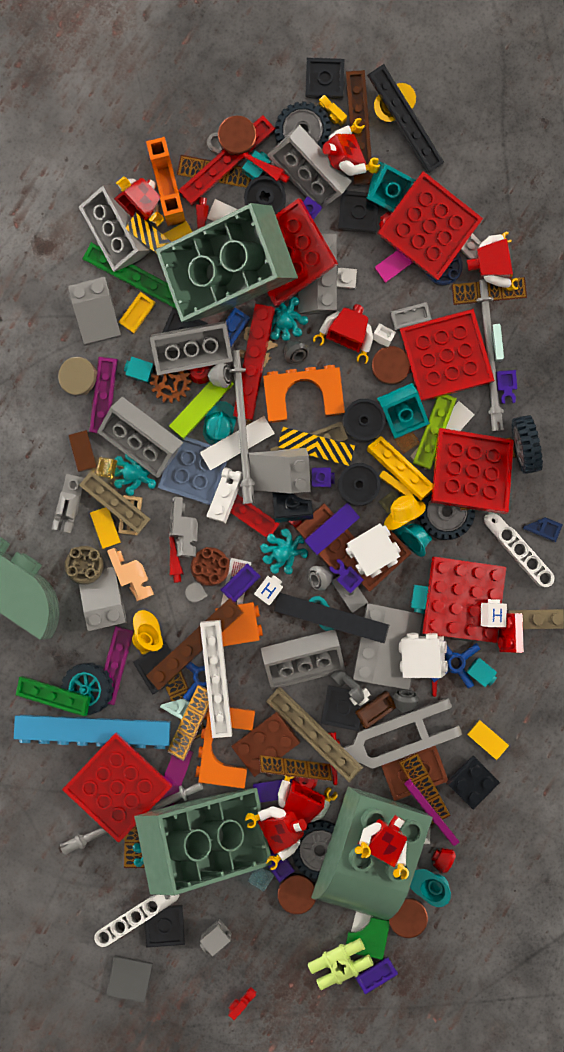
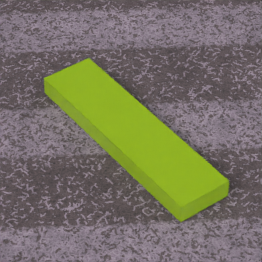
M209 382L169 425V428L184 440L231 389L234 383L231 382L227 388H222Z
M449 395L436 398L428 419L430 424L426 425L412 464L431 470L436 456L438 429H446L457 398Z

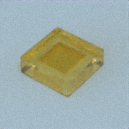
M99 457L96 475L113 479L117 460Z

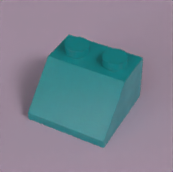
M380 162L378 172L374 173L371 178L367 199L393 212L413 185L415 179Z
M413 383L377 398L379 405L385 413V419L394 439L430 424L418 391Z

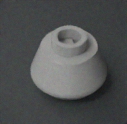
M219 363L213 366L208 373L209 381L215 386L227 388L232 382V373H229L230 366L226 363Z
M313 566L309 571L308 579L314 589L324 591L332 583L333 573L326 566Z

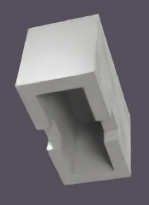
M220 918L207 928L200 938V947L206 954L210 953L212 956L231 941L232 933Z

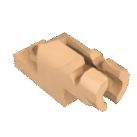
M116 548L107 550L121 586L130 584L131 587L129 589L135 596L136 601L154 595L151 586H142L144 582L148 581V577L143 565L138 560L123 565L124 557L120 550L117 551Z

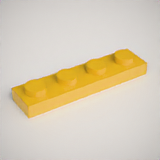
M382 436L367 447V451L420 501L432 492L433 483Z

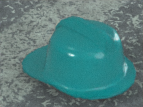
M219 401L205 417L203 436L211 445L233 434L236 417L233 416L234 407L226 401Z
M409 524L391 530L414 554L420 557L425 556V548L431 542L432 537L422 526Z
M425 869L415 870L410 888L432 906L444 907L451 899V891L447 879L440 874H434Z

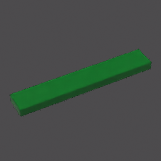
M90 243L82 258L85 262L176 309L167 282L133 264L113 272L102 249L94 243Z

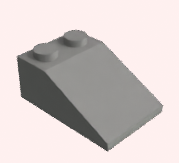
M106 277L68 286L84 345L121 336Z
M306 448L249 453L250 476L253 482H255V486H253L255 491L280 493L311 492L309 455Z
M114 567L103 569L101 576L93 583L79 584L88 631L128 622Z

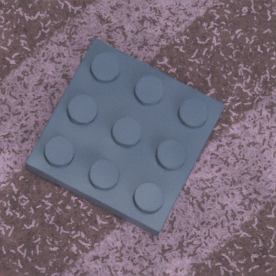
M176 434L175 437L181 440L183 444L164 470L158 488L211 505L222 478V471L228 461L210 470L200 452L212 445L189 437L182 440Z

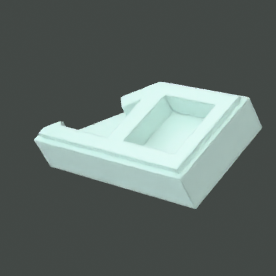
M493 324L495 362H501L504 359L501 325Z
M183 698L161 704L160 707L182 720L190 702Z

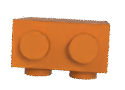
M254 602L238 605L244 613L222 632L223 646L260 640L259 636H263L261 624L257 625L256 617H260L258 605L254 606Z

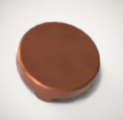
M231 116L225 119L219 127V143L230 155L246 153L255 145V126L246 117Z
M396 346L380 349L372 361V371L379 382L388 385L402 382L410 371V363L406 352Z
M205 547L196 553V557H193L191 573L194 579L204 586L218 585L224 581L229 573V559L219 549Z
M299 874L289 875L285 878L278 889V900L282 908L291 914H303L309 911L316 901L311 898L315 888L314 883L308 877Z
M405 898L399 911L389 919L392 930L400 937L414 938L425 930L428 915L421 902L412 898Z

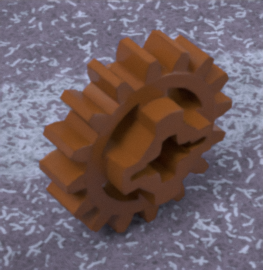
M185 370L178 371V375L163 374L164 378L159 384L158 381L161 375L151 374L154 381H151L150 385L155 386L151 391L153 393L158 392L156 398L163 397V403L167 399H169L171 404H173L174 399L180 402L181 396L187 397L185 391L191 390L187 387V385L192 384L191 380H187L190 374H184ZM167 376H169V378H170L172 381H175V382L173 383V384H174L173 387H174L175 390H173L172 387H170V385H166V384H168V378H167ZM183 383L181 391L178 392L179 384ZM162 391H170L172 395H166Z

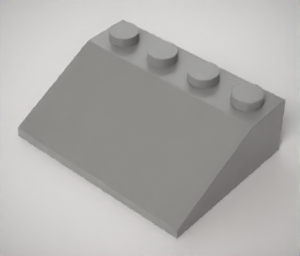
M367 603L364 617L389 624L390 626L385 644L360 637L352 679L409 690L411 678H403V672L400 671L402 653L399 652V642L409 633L420 634L423 614Z

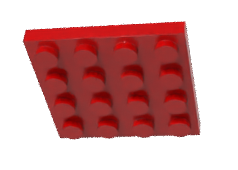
M423 171L377 234L435 280H439L483 218Z
M299 198L276 214L298 278L267 292L274 306H279L338 265L302 199Z
M474 309L400 328V334L421 402L495 381Z
M439 428L431 503L507 514L509 512L514 440Z
M432 557L422 633H437L438 636L497 643L499 628L481 626V603H488V599H498L502 603L506 567Z
M116 732L62 790L119 843L136 825L134 816L149 812L173 785Z

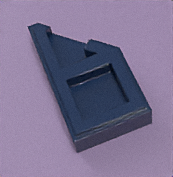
M544 517L523 526L522 529L556 542L563 524Z

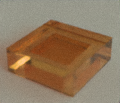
M413 431L394 439L403 453H406L420 443Z

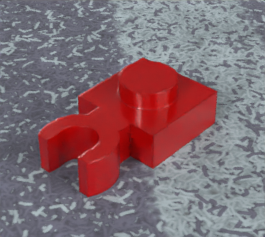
M250 987L243 997L239 1000L235 999L228 1007L230 1009L228 1016L235 1020L247 1007V1004L256 996L257 992Z

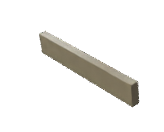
M281 687L277 688L266 701L348 782H351L364 768Z

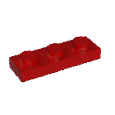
M237 494L230 513L266 538L269 534H273L280 523H275L273 518L251 503L243 504V498Z

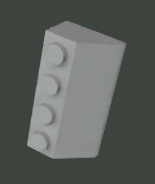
M300 125L292 130L267 155L279 168L286 171L284 174L290 177L289 179L306 197H310L322 206V209L339 197L352 182L343 171L332 167L328 155L323 153L320 146Z
M103 185L83 202L79 209L113 272H116L141 260L152 250L125 229L132 217L114 200L121 193L118 186Z
M321 234L337 261V234ZM337 266L298 292L299 314H333L337 312Z
M226 321L150 336L157 375L233 361Z
M121 397L110 407L97 433L157 478L161 476L183 444L181 440L124 397Z
M335 629L261 648L271 690L332 675L336 671H346Z

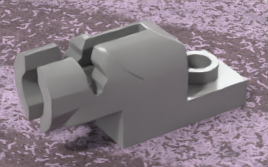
M66 474L63 490L60 492L52 525L53 530L60 531L62 521L66 520L63 532L71 533L83 493V488L79 485L85 478Z
M174 497L171 500L169 537L178 538L176 540L178 557H196V547L190 545V543L197 542L196 518L182 517L181 514L185 512V503H182L183 497Z

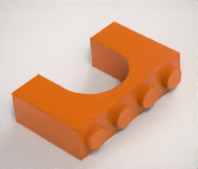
M165 137L146 141L167 226L183 223L186 220Z
M326 365L324 369L316 370V367L305 368V371L297 372V369L286 370V373L278 374V371H271L263 376L268 423L287 421L286 393L292 385L304 381L313 383L320 389L323 396L325 417L345 414L340 367L335 368V365Z
M230 707L232 728L252 731L255 710ZM208 708L204 717L207 720L206 727H202L201 739H204V745L199 747L198 758H202L201 766L197 765L195 777H199L198 782L244 789L247 767L224 764L213 753V738Z

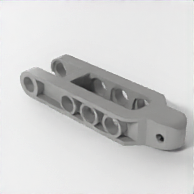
M445 698L412 710L409 713L377 723L367 729H361L357 732L353 743L343 748L358 763L373 769L462 735L459 725L452 729L441 730L428 735L422 719L452 708L449 698ZM413 722L416 723L421 740L408 745L404 744L401 748L393 751H385L384 754L374 758L367 755L364 747L367 739Z

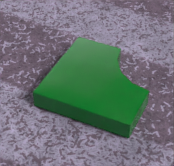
M371 916L368 924L363 929L348 931L346 944L360 938L365 949L356 953L357 955L366 956L369 954L372 958L383 960L390 926L389 920Z

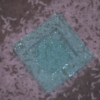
M263 867L254 870L248 882L264 892L273 879L274 874Z

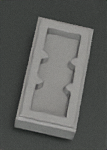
M427 302L390 312L395 331L432 320Z
M338 577L332 580V584L352 613L368 603L358 586L349 593L336 580Z

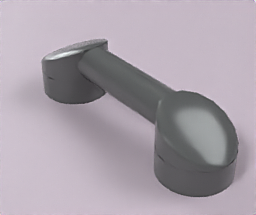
M336 671L331 675V678L340 687L346 683L352 689L348 694L357 704L364 700L362 688L348 674L343 671Z

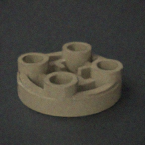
M72 357L66 360L58 373V380L62 389L76 396L87 395L95 385L97 369L89 360L82 357Z
M89 546L72 548L65 560L67 575L78 584L93 583L101 576L104 569L103 558L99 551Z

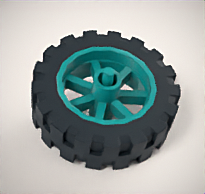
M83 663L73 666L72 669L66 672L67 675L63 677V685H61L63 689L91 697L92 702L89 704L87 715L100 712L109 705L108 702L112 700L113 696L111 695L114 692V687H112L113 680L109 677V672L103 670L104 667L101 665H95V663ZM82 675H84V684L78 680ZM88 675L94 678L91 683H89ZM96 682L98 683L99 689L95 688L94 684ZM76 684L80 686L78 691H76ZM92 692H99L98 697L95 698Z

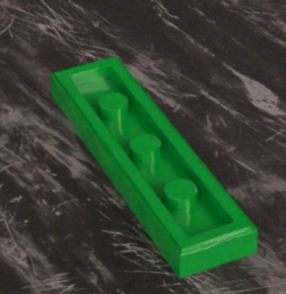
M24 676L19 677L15 694L16 696L81 716H87L91 699L90 696Z

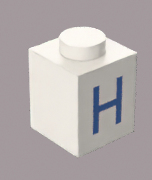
M274 575L272 577L267 576L254 594L270 606L283 588L280 585L282 581Z
M488 599V603H481V626L506 627L507 604L500 603L498 599Z

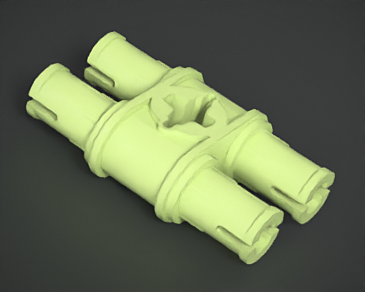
M360 938L346 945L339 944V947L328 952L325 951L321 957L308 962V967L312 974L326 967L331 969V973L317 979V984L321 990L336 983L342 984L343 981L354 976L357 977L359 972L374 966L369 954L356 961L350 959L351 955L365 949Z

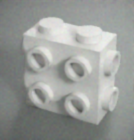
M378 524L347 543L348 547L345 550L351 559L353 557L356 559L358 564L355 566L361 575L365 574L366 577L370 575L373 578L382 572L380 570L382 567L387 565L390 568L398 563L397 558L400 557L399 552L401 550L396 542H391L388 537L391 533L386 525Z
M409 633L399 642V652L402 653L400 671L403 672V678H442L445 672L448 671V662L445 661L444 654L447 652V643L444 641V636H438L437 633H428L426 636H419L418 633Z

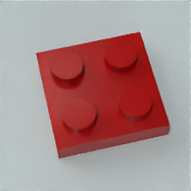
M506 613V627H498V647L500 652L523 653L522 613Z

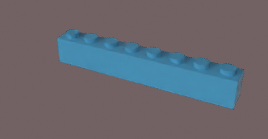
M41 715L15 716L14 739H19V743H31V740H38V744H50V741H58L57 744L69 745V742H77L79 746H88V742L102 747L117 732L128 744H135L134 748H146V745H154V749H165V746L170 745L171 721Z

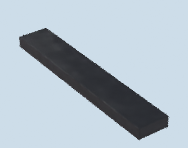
M385 64L367 75L426 172L430 173L443 164L442 157Z
M279 593L274 610L384 644L390 626L386 623L283 593Z

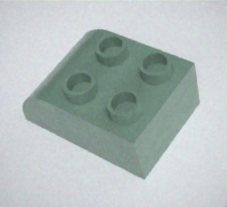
M250 203L156 249L181 322L202 319L232 309L298 278L271 205Z
M0 537V613L40 640L52 638L58 626L60 609L53 587L45 578L37 574L42 565L25 553L16 552L13 557L5 552L10 543Z
M348 786L311 898L383 920L391 919L399 911L408 894L433 817L417 807ZM394 815L399 816L405 821L400 831L407 837L405 868L408 869L409 876L403 880L401 879V872L400 877L396 878L393 875V871L398 868L397 866L393 867L371 854L368 858H361L362 853H355V848L360 846L358 842L364 828L379 819L389 824Z
M257 788L209 795L134 816L150 894L175 896L273 865L272 860L266 864L271 854L268 841L258 821H256V825L253 828L247 827L248 823L253 822L252 819L245 821L248 813L257 815V812L261 811Z

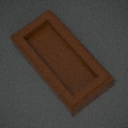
M85 430L68 435L78 472L97 468L88 431Z
M384 691L355 711L363 727L367 729L396 709L389 692Z

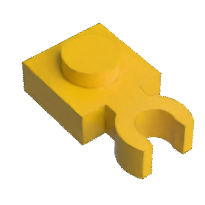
M323 95L319 99L318 104L328 112V118L332 123H338L342 127L347 121V115Z

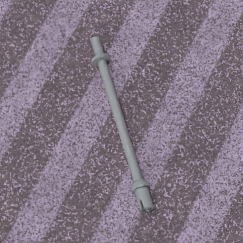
M483 279L479 280L481 298L476 299V302L482 304L486 353L495 380L493 383H489L492 407L488 411V415L491 416V431L495 432L504 430L502 420L504 410L499 406L489 302L494 299L493 297H488L487 282Z
M233 350V369H230L229 373L234 374L243 473L240 487H242L243 504L255 503L253 489L255 482H253L250 476L242 373L246 371V368H241L240 350Z
M199 782L186 789L182 785L179 786V792L158 801L149 812L161 809L181 799L188 802L189 795L204 789L202 783ZM101 827L86 835L77 834L75 838L61 843L60 847H63L61 850L64 855L79 848L82 850L87 842L108 832Z

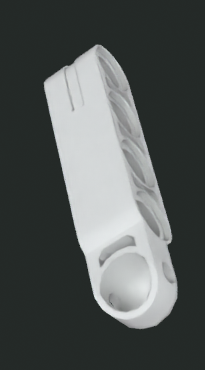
M488 512L484 516V522L497 537L500 544L539 587L551 586L554 583V575L520 535L512 527H509L499 515ZM503 530H508L511 534L508 541L502 538ZM517 544L523 547L521 555H517L514 551ZM529 559H533L536 562V567L533 570L527 566ZM543 573L549 577V581L546 584L540 581V576Z
M179 894L175 896L153 895L98 930L94 939L96 944L100 947L110 945L176 902ZM150 901H154L157 904V910L150 908ZM134 911L141 914V920L134 918ZM118 922H122L125 925L124 931L118 928ZM102 932L108 934V941L102 938Z

